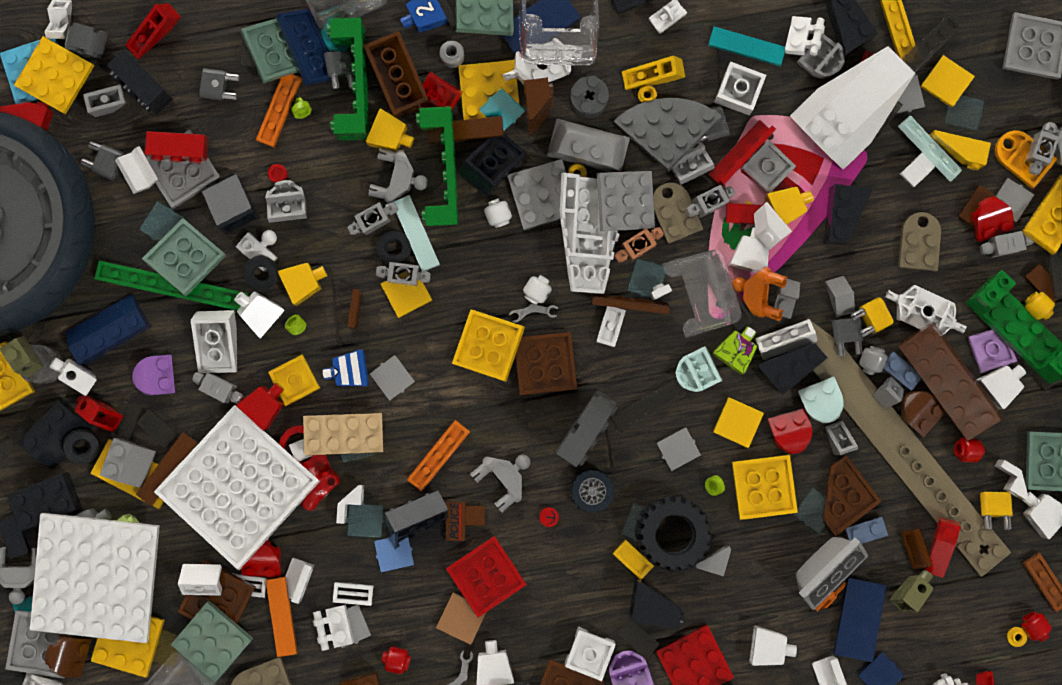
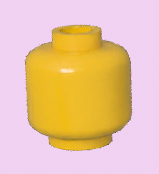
M1034 292L1025 300V309L1036 320L1042 318L1047 320L1054 314L1053 308L1055 303L1044 292Z

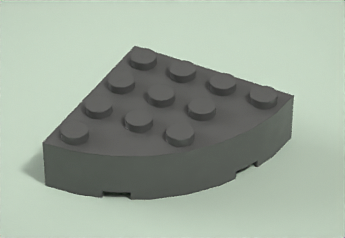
M597 389L555 453L575 467L578 464L582 466L588 458L586 452L589 448L592 449L598 441L597 435L599 432L605 431L609 425L607 419L616 412L618 408L615 406L616 402Z

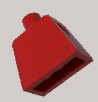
M275 383L270 389L266 386H260L236 406L263 431L267 430L284 405L278 398L284 391V388L278 383Z
M81 395L76 400V413L88 423L114 432L124 417L105 402L92 396ZM99 411L102 412L105 416L101 418L99 416Z

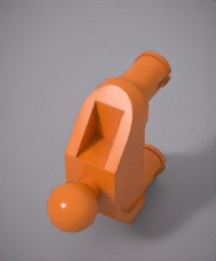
M764 267L747 281L743 277H737L733 280V289L737 292L744 291L743 300L753 315L760 318L766 316L776 321L781 320L783 310L769 306L767 303L769 284L784 288L787 283V276L774 273L770 268Z

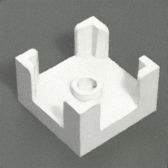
M578 627L571 651L565 660V667L602 681L616 643L614 640L606 637L605 639L589 633L586 629Z

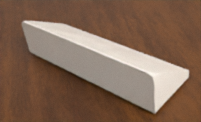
M810 319L755 338L762 359L766 360L812 342L815 343L817 342V336Z

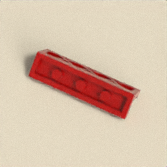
M759 120L707 176L718 186L721 185L723 187L773 134L776 128L773 125L768 128Z

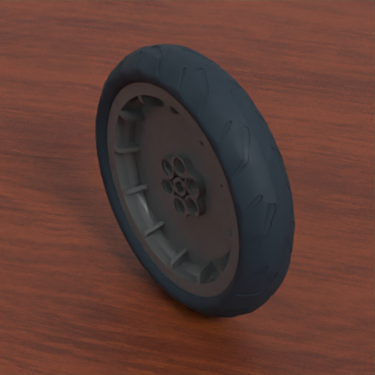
M0 112V336L17 332L44 319L70 295L82 277L90 258L94 242L95 212L89 186L80 166L68 150L54 136L38 125L20 117Z

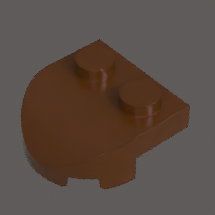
M923 390L909 392L900 403L902 407L900 417L922 438L927 435L946 413L937 398Z
M68 635L59 636V640L54 645L50 644L45 655V664L49 666L50 672L61 677H81L91 639Z

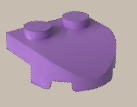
M150 356L141 360L133 369L132 381L134 386L140 392L149 396L175 393L172 356Z
M623 651L614 657L609 667L613 685H654L647 662L643 656L633 651Z

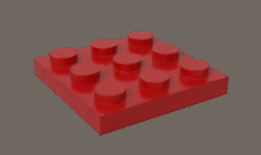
M495 536L446 568L478 618L526 586L525 581Z
M707 624L655 650L672 685H721L734 678Z

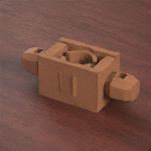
M660 227L651 230L650 233L646 228L622 244L624 250L622 251L621 249L616 253V260L618 263H621L629 257L631 262L656 247L655 239H660L664 234ZM646 240L643 249L638 250L635 248L634 251L632 250L635 241L643 242Z

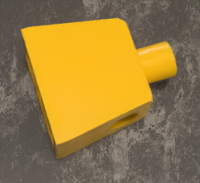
M379 109L366 143L370 147L379 149L381 147L397 151L400 145L411 148L414 137L405 134L407 131L405 123Z
M798 187L771 192L764 197L766 202L786 225L808 211L805 204L814 201L810 190L800 194Z
M309 263L278 271L287 293L295 306L321 289L318 280L328 276L323 266L313 270Z

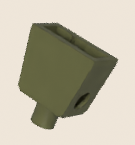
M25 336L18 337L0 348L12 370L17 374L28 378L44 368V365Z
M923 570L918 576H909L889 600L903 613H918L933 591V587L929 584L933 575L927 570Z

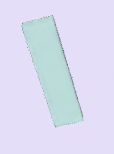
M912 116L907 117L898 126L950 182L962 171Z
M410 195L394 201L398 207L396 213L410 241L421 270L427 271L439 266V261Z

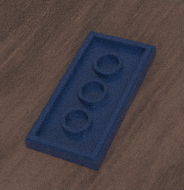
M539 0L513 19L514 33L512 36L501 35V37L515 55L518 51L520 53L523 25L521 52L547 43L581 19V16L569 0Z
M310 8L279 13L276 19L305 86L331 81V77H328L324 53L329 51Z
M847 577L833 651L834 655L873 662L887 585Z

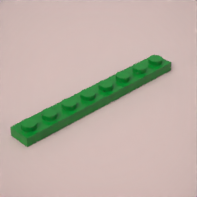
M103 261L98 262L95 280L236 311L241 307L234 301L240 291L199 283L185 297L158 273Z

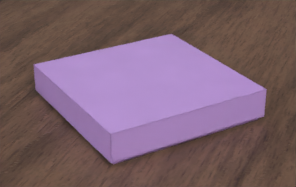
M993 329L967 337L979 373L1017 362L1014 350Z

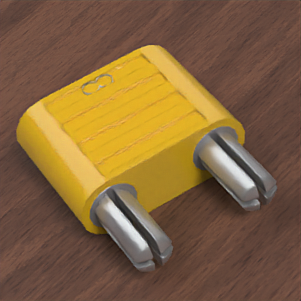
M880 297L860 306L858 311L851 314L852 317L860 313L852 319L855 320L862 316L867 325V328L860 331V334L864 333L861 335L862 337L870 333L875 334L893 324V319Z
M981 492V516L984 517L985 529H992L991 517H1003L1004 529L1010 530V517L1013 516L1011 493Z

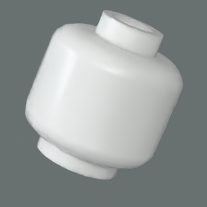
M499 198L489 201V206L484 209L489 225H495V228L510 223L509 220L512 218L508 203L506 201H499Z
M541 275L539 277L532 276L523 289L524 297L536 305L544 303L552 290L548 284L550 281Z

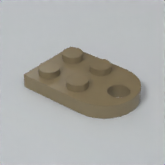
M665 183L656 189L653 194L654 213L667 244L703 230L698 215L689 217L685 211L693 203L683 186L677 183ZM666 188L670 189L672 191V197L664 198L662 195V190Z
M924 212L915 213L904 221L901 229L898 268L938 271L941 226L938 220L931 214ZM919 217L926 220L927 224L925 227L918 225Z
M278 657L242 671L234 678L231 685L292 684L282 657Z

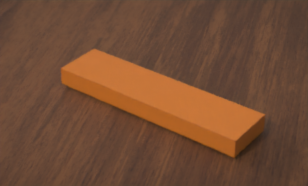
M291 74L280 78L257 135V142L275 148L302 77Z
M455 420L407 480L422 492L470 431Z
M286 576L266 579L277 657L297 654Z

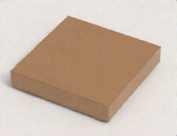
M453 592L436 628L471 645L485 614L478 618L465 597Z

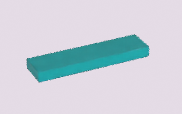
M715 26L712 29L708 43L710 47L776 66H781L785 54L784 46Z

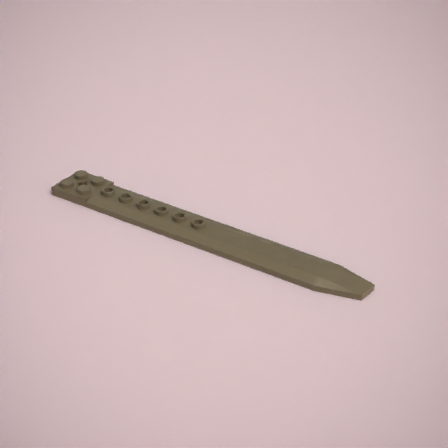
M811 321L817 336V342L815 343L828 357L813 372L821 381L833 376L835 377L844 399L843 409L933 520L937 523L939 517L959 522L961 529L955 547L980 577L984 576L1011 553L993 529H985L984 519L893 407L885 409L872 396L877 391V388L849 353L845 350V356H839L837 344H834V338ZM980 545L987 546L986 553H979L981 550Z

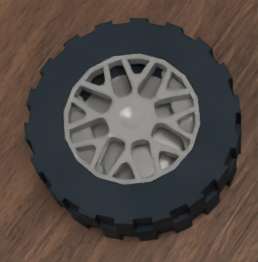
M586 470L578 474L573 480L571 486L572 499L581 510L593 513L602 511L609 506L613 499V484L610 478L603 472Z

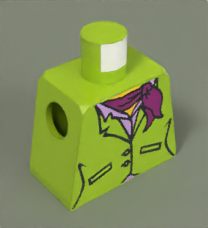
M748 326L742 334L733 331L711 354L742 375L746 372L757 348V345L751 342L756 332Z

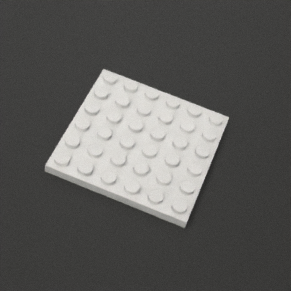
M234 405L154 493L236 569L240 570L320 481Z
M41 513L30 630L147 643L150 634L160 525Z

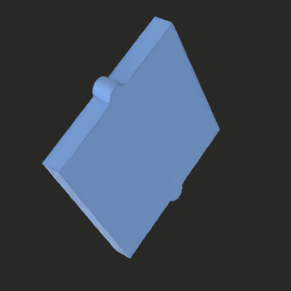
M389 538L374 541L377 552L376 558L379 561L381 572L414 565L411 552L413 548L410 547L409 538L399 542L400 546L394 549Z

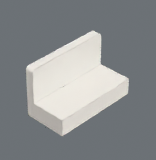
M136 147L131 153L118 157L115 160L133 194L150 188L158 180L140 147Z
M292 558L286 573L289 598L292 599L291 602L299 604L304 596L314 565L297 558Z
M183 564L178 581L182 595H221L222 587L219 581L221 565Z
M835 656L812 663L819 685H847L838 659Z

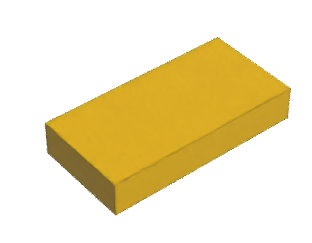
M626 539L612 553L640 580L654 567Z

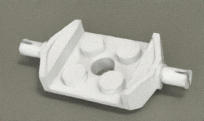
M555 37L552 41L523 51L521 54L518 51L515 54L513 71L503 74V78H505V82L514 78L516 80L519 79L523 85L524 80L548 77V82L562 78L570 74L571 58L583 53L582 48L579 45L568 49ZM542 61L546 63L547 68L541 70L537 67V63Z
M916 285L911 286L900 295L890 290L886 293L885 298L897 303L898 321H903L918 329H922L933 321L943 335L950 329H955L961 333L965 332L964 329L967 326L956 322L955 303ZM925 306H929L932 309V314L929 317L923 313Z

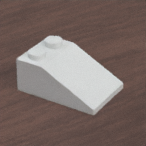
M234 310L196 311L191 319L198 372H237V327Z

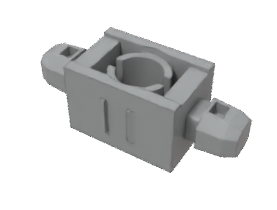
M1048 122L1043 130L1034 135L1025 160L1031 162L1029 167L1030 174L1038 175L1043 167L1051 163L1060 138L1054 135L1056 125ZM1041 144H1043L1045 148L1044 154H1042L1040 150Z
M719 185L692 200L693 204L688 206L685 211L689 217L699 215L702 218L729 203V198L734 196L735 190L732 186L722 188ZM707 198L712 200L715 198L714 205L705 204Z
M379 202L355 215L357 223L353 222L348 226L350 234L356 235L362 230L367 235L391 222L388 215L392 216L398 211V207L394 202L386 204V207ZM372 214L378 215L375 223L368 222Z
M1022 231L1004 234L988 239V243L980 246V252L984 255L991 254L992 258L1026 250V246L1032 245L1034 241L1023 235Z
M389 262V268L379 266L376 270L378 277H388L387 282L391 284L417 287L418 280L421 283H428L431 278L429 272H419L420 268L418 265ZM395 268H397V273L401 270H407L412 275V281H410V276L406 279H400L395 274Z
M195 372L192 380L200 385L198 390L223 403L231 401L238 404L244 398L240 392L235 391L236 385L212 373L205 375Z

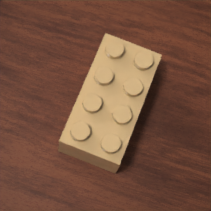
M382 413L303 416L304 455L383 452Z

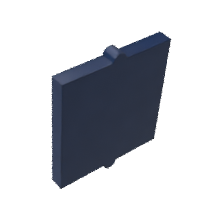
M880 652L873 659V662H870L858 674L859 678L866 685H896L905 676L895 666V662H891L883 652Z

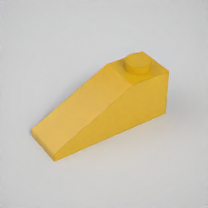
M670 56L622 71L625 90L641 88L645 85L652 86L685 78L682 59L676 56Z
M937 130L929 134L943 150L962 165H967L968 169L979 170L986 165L991 143Z

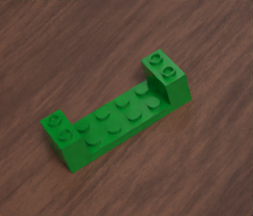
M361 18L330 19V25H327L328 37H330V41L334 43L335 47H351V54L355 62H352V74H354L356 81H352V89L356 100H353V110L356 114H335L334 120L330 122L331 132L334 133V136L339 141L366 140L369 135L367 61L364 48L366 44L365 26Z
M419 108L420 113H416V121L423 131L444 130L441 131L442 145L445 144V151H442V163L446 164V170L443 171V182L447 183V190H444V201L448 202V205L425 206V211H422V222H426V226L459 225L452 108Z
M1003 270L991 276L966 304L1049 384L1061 380L1062 342L1039 320H1036L1009 292L1016 282Z

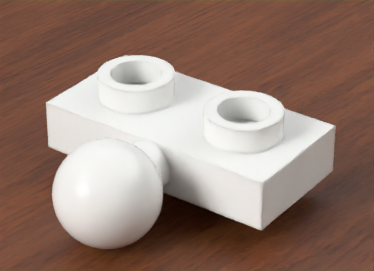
M271 230L263 232L261 242L248 232L236 246L249 259L256 256H266L275 262L278 258L267 248L268 245H273L277 240L275 232ZM259 267L262 271H267L265 268Z

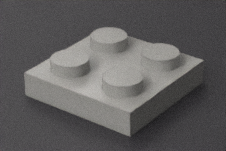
M768 140L744 164L742 169L761 188L770 193L796 165Z

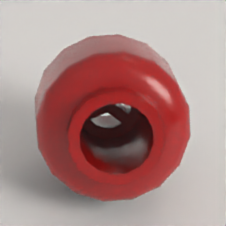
M962 437L954 445V454L962 462H979L985 453L982 442L977 438L967 441L965 437Z
M1033 611L1022 618L1021 627L1030 640L1043 642L1050 637L1049 633L1052 627L1042 613Z
M394 646L390 647L388 652L384 651L381 663L385 664V671L399 675L403 674L404 671H408L411 660L408 651Z

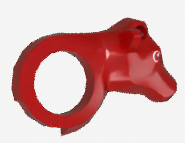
M304 425L289 428L281 436L279 445L286 450L287 441L291 436L296 433H304ZM327 454L313 455L310 460L300 463L320 481L301 502V506L306 511L315 510L319 502L340 483V477L331 468Z

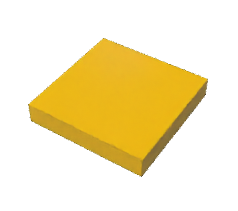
M943 55L920 87L952 108L975 76Z
M407 270L398 275L400 279H406L410 276V281H412V275ZM419 280L417 287L391 284L387 281L381 283L398 318L432 301L424 283H421Z
M303 354L268 372L273 383H278L284 388L280 397L285 406L321 389Z
M728 397L713 433L749 448L764 413Z

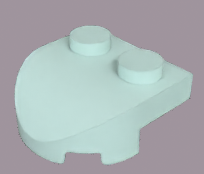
M706 346L684 356L678 363L676 377L679 384L685 389L699 392L722 381Z
M834 376L798 391L805 409L812 419L821 423H830L839 418L844 407V399Z

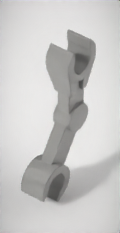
M531 304L524 309L511 311L509 316L513 313L519 316L512 323H518L526 315L534 312L547 314L550 318H555L557 315H551L549 310L551 308L558 309V307L555 305L544 307Z
M464 650L461 652V673L454 681L447 685H461L463 681L467 680L469 662L473 658L472 651L469 659L463 657Z

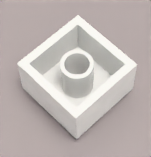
M730 62L714 102L750 115L755 107L766 75Z

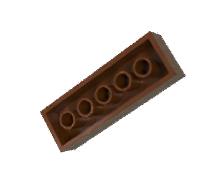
M933 321L900 343L899 348L967 441L1001 421L1002 414Z

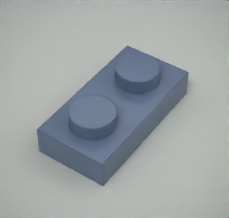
M890 353L883 370L906 389L912 391L921 380V376L896 353Z
M882 517L851 525L845 529L848 540L852 541L856 538L861 544L888 536Z

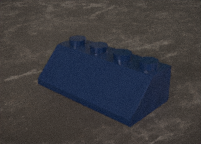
M131 294L65 333L68 348L77 364L86 365L152 326L135 296Z

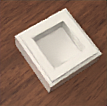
M304 439L289 445L294 458L298 462L313 456L304 455Z

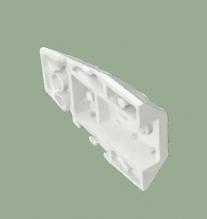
M887 46L819 87L790 117L831 159L844 169L873 141L915 75V72Z
M562 173L560 219L570 289L572 292L604 294L610 273V260H613L614 244L618 242L619 238L618 230L600 231L597 179L580 177L579 174Z

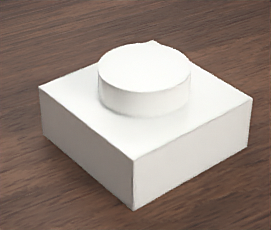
M661 283L652 288L653 292L650 293L652 300H655L670 293L672 290L669 284L664 286Z

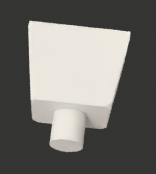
M755 227L752 228L750 237H741L728 266L753 273L768 267L769 250L757 237Z
M240 292L234 300L241 306L237 313L259 338L265 334L284 311L280 305L257 292H253L250 297Z
M55 357L49 366L58 372L57 377L60 381L85 396L97 380L94 372L69 358L66 362H63ZM68 371H74L72 375L67 374Z
M1020 365L1012 370L1009 366H1002L978 378L977 382L997 409L1002 410L1024 388L1019 379L1026 374V371Z
M1028 492L1027 500L1023 501L1029 507L1023 514L1042 538L1050 539L1062 526V504L1047 494H1040L1036 497L1031 492Z
M754 625L749 659L752 665H783L785 656H796L797 646L787 644V637L785 635Z
M497 640L485 641L486 652L479 653L477 685L514 684V677L506 650L498 651Z

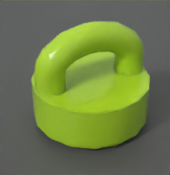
M301 97L296 99L295 105L292 107V113L298 119L307 117L312 111L310 104L307 101H303Z
M299 315L291 316L285 323V329L292 335L301 334L307 326L306 322Z
M717 475L709 477L705 482V488L712 496H717L725 490L723 480Z

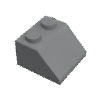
M113 438L100 476L141 488L146 480L156 451L121 438Z

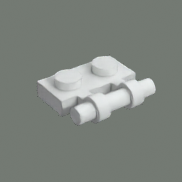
M792 16L785 53L805 55V50L810 49L811 55H817L818 49L821 48L822 42L820 39L821 34L825 30V20L818 18L816 24L811 25V18ZM809 33L814 34L812 40H808Z
M346 604L326 609L327 617L322 618L321 611L313 612V624L317 628V641L322 651L329 649L328 641H333L334 648L354 643ZM329 623L331 632L326 635L324 624Z

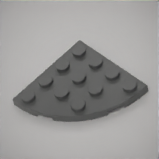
M661 98L646 101L628 109L614 120V124L669 172L722 119V116L713 109L695 101L681 98Z

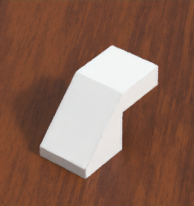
M52 0L47 8L50 23L45 30V36L51 39H65L71 22L72 1Z
M920 153L900 175L912 187H915L931 172L935 165L923 153Z
M998 460L995 467L1011 476L1004 490L1018 499L1027 500L1028 493L1022 470L1006 460Z
M358 485L338 503L336 523H347L348 504H363L364 485Z

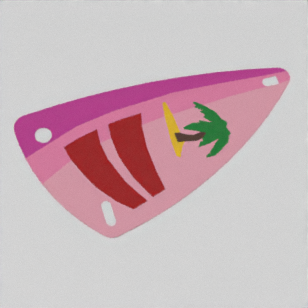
M757 115L750 118L739 141L759 120L768 128L773 125L776 130L773 132L774 137L770 141L796 165L771 192L798 187L800 194L810 190L814 201L805 204L808 211L787 225L792 232L769 250L768 268L775 273L826 218L829 187L834 184L850 186L866 164L867 153L863 150L846 168L842 169L791 117ZM768 139L759 147V149L768 141ZM742 167L722 187L732 186L735 190L734 196L729 198V203L764 205L766 203L764 197L768 193ZM726 205L714 212L709 241L707 300L708 312L714 319L723 318L744 301V291H735L732 287L733 280L737 277H743L747 281L756 274L728 266L741 237H750L755 224L725 223ZM725 296L727 302L719 309L715 306V303L720 297Z

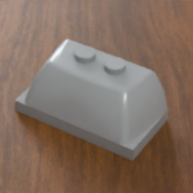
M556 119L547 156L575 164H582L583 166L609 173L621 172L630 137Z
M832 537L797 571L796 579L798 590L800 591L799 594L812 610L823 602L868 557L861 542L856 538L850 541L842 537Z

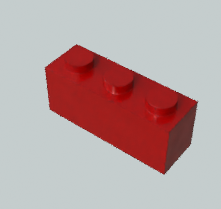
M147 131L145 155L151 158L152 161L158 162L163 161V159H170L171 162L175 163L189 160L190 163L201 164V161H207L209 139L201 134Z

